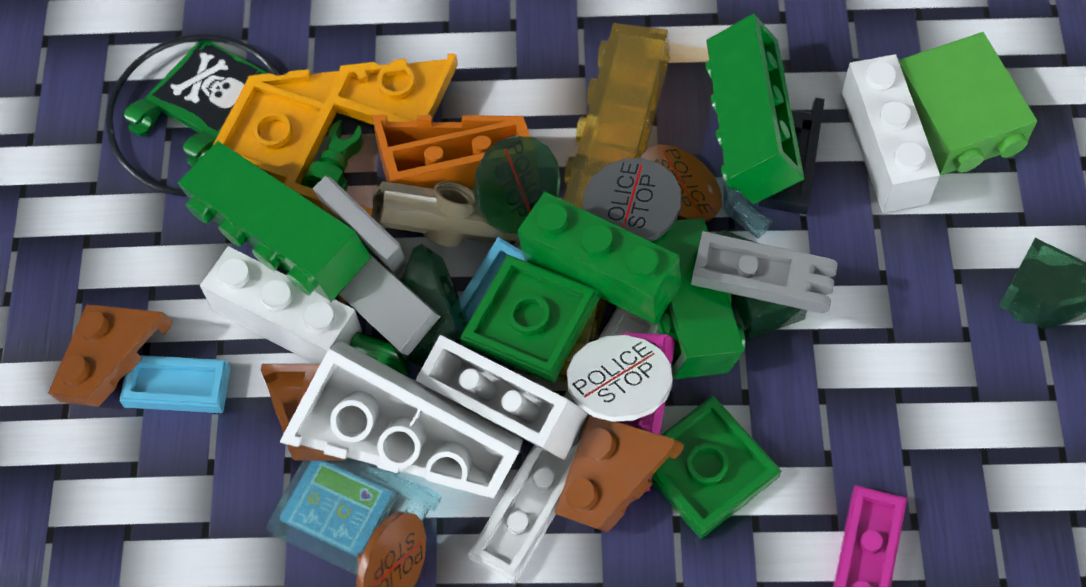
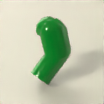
M361 332L354 334L350 342L351 347L408 377V370L402 352L395 346Z

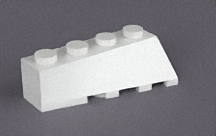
M342 341L328 349L280 440L281 443L296 447L302 445L318 449L330 456L342 459L347 457L378 465L377 468L395 473H398V471L424 477L429 482L490 498L495 497L515 461L523 439Z

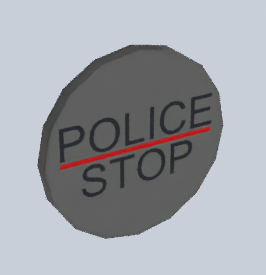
M644 158L622 159L606 165L591 178L583 193L582 209L651 242L659 239L673 227L681 212V189L675 176L663 165Z

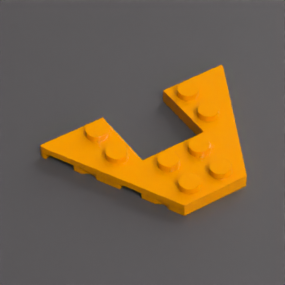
M449 53L447 54V59L407 63V59L404 58L395 59L386 65H378L374 62L341 65L339 71L311 74L309 69L290 71L281 76L271 73L251 75L248 77L214 144L217 141L221 142L323 209L314 190L301 184L336 114L339 113L373 124L372 115H387L388 122H416L417 115H432L433 119L458 66L457 55ZM360 205L370 216H372L371 208ZM339 294L336 296L342 303H347Z

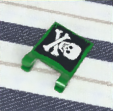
M199 41L145 98L127 107L124 117L127 121L131 122L128 127L129 130L141 137L146 136L152 130L161 112L198 132L191 136L183 146L184 152L189 155L187 163L193 167L213 146L248 77L269 73L210 41Z

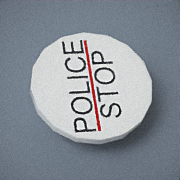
M628 335L605 336L587 343L573 356L567 369L568 392L576 405L593 417L612 422L632 421L653 413L667 400L673 385L671 363L661 349L645 339Z

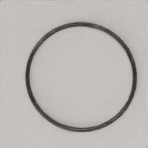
M196 34L175 38L143 53L123 72L109 98L106 112V131L115 157L132 177L154 190L171 195L187 196L182 189L161 185L141 175L127 162L117 145L113 130L114 108L119 92L129 76L138 66L156 53L175 45L195 41L221 42L238 47L256 57L266 66L271 74L280 76L277 69L261 52L242 41L211 34Z

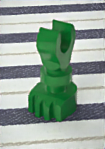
M342 120L335 122L330 127L328 150L322 152L318 161L310 164L302 179L304 186L313 189L325 176L327 178L330 176L345 192L347 191V179L343 177V173L347 168L348 159L362 149L363 138L360 126L357 127L354 135L346 140L341 139L343 134Z

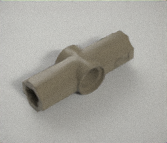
M382 181L379 186H376L371 216L384 228L420 232L430 241L447 247L461 245L464 239L495 243L498 237L514 245L515 242H520L517 230L525 220V216H519L517 210L511 213L522 202L519 201L516 205L510 206L506 199L479 196L467 186L452 181L438 182L434 189ZM508 200L509 203H515V202H517V201H513V200ZM523 206L518 208L521 215L525 213Z

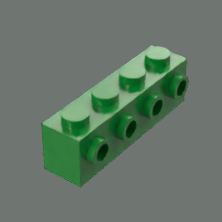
M753 13L706 40L709 60L706 61V69L714 89V93L710 98L718 116L719 128L716 129V137L723 149L725 162L721 166L723 178L731 190H739L752 204H755L805 178L777 38Z
M219 141L178 182L190 199L185 205L195 217L207 225L212 220L220 225L218 227L220 232L236 246L241 248L247 243L254 248L252 250L254 256L270 270L275 271L279 266L288 272L287 278L306 295L310 296L313 291H316L332 302L371 258L355 230Z

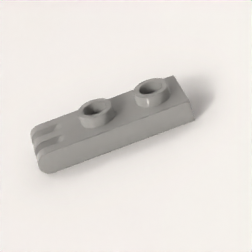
M703 231L691 285L813 312L826 313L830 310L831 299L826 295L831 294L834 288V280L830 277L836 275L838 263L830 258Z

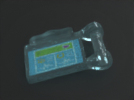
M348 457L344 461L303 460L268 521L266 528L273 536L357 575V554L364 552L373 532L387 518L398 496L410 501L405 512L416 514L422 522L429 510L436 511L442 497L422 484L399 477L400 471L395 473L377 468L378 465Z

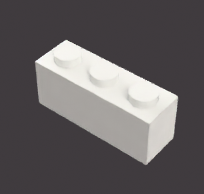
M896 54L850 63L841 95L882 213L929 204L940 173Z
M229 246L200 285L213 312L314 364H321L328 349L339 341L350 345L354 334L357 332L362 333L355 309L335 299L330 302L316 291H313L310 296L306 295L285 274L277 270L272 271L263 263Z
M442 335L437 339L415 380L456 404L565 460L588 416L587 412L570 400Z

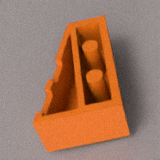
M372 115L379 155L387 182L434 189L438 182L452 181L467 186L476 195L493 198L506 197L508 192L513 189H517L521 193L504 150L507 149L514 169L517 158L526 156L529 160V167L526 171L520 173L515 169L518 179L533 170V172L522 178L524 187L522 184L521 187L523 192L538 189L535 147L523 116L462 115V122H433L432 115H417L416 122H388L387 115ZM521 140L524 148L521 154H517L514 147L508 150V147ZM521 144L515 145L517 151L520 152L522 150ZM525 158L519 159L516 164L517 169H525L528 164ZM507 162L510 166V171L507 173L508 166L504 164V176L498 178L495 174V168L498 166L497 174L501 176L502 164ZM511 174H513V177L517 185L515 186L514 182L512 181L508 185L501 188L502 185L512 180ZM537 182L536 185H534V186H532L531 188H529L528 190L524 191V189H526L527 187H529V186L532 185L533 183ZM511 192L509 196L518 194V192Z

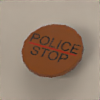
M658 144L646 149L640 158L663 165L675 176L681 189V212L676 220L704 218L705 223L712 221L722 207V192L716 178L706 165L691 153L676 146Z
M397 511L385 518L373 532L364 552L357 554L358 572L356 587L415 586L421 573L426 551L424 524L416 514Z

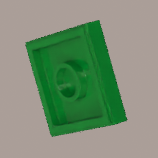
M507 255L461 335V342L463 346L554 384L600 299L599 291Z
M712 395L661 435L684 444V447L676 459L671 457L666 459L652 475L651 482L702 540L780 477L782 470L715 396Z

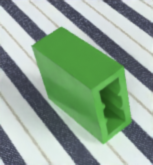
M984 32L898 60L940 176L955 170L960 173L970 171L979 166L984 160L999 155L1003 158L1010 157L1019 153L1027 146V141L1037 123V119Z

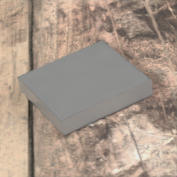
M325 176L313 188L323 209L355 230L366 249L393 274L397 275L406 266V260L400 244L330 176L328 178Z

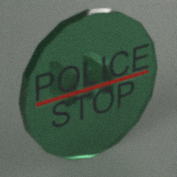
M513 135L498 141L484 154L476 170L473 188L477 210L485 222L500 232L518 234L517 230L544 191L555 197L559 196L561 177L558 161L550 148L534 137Z

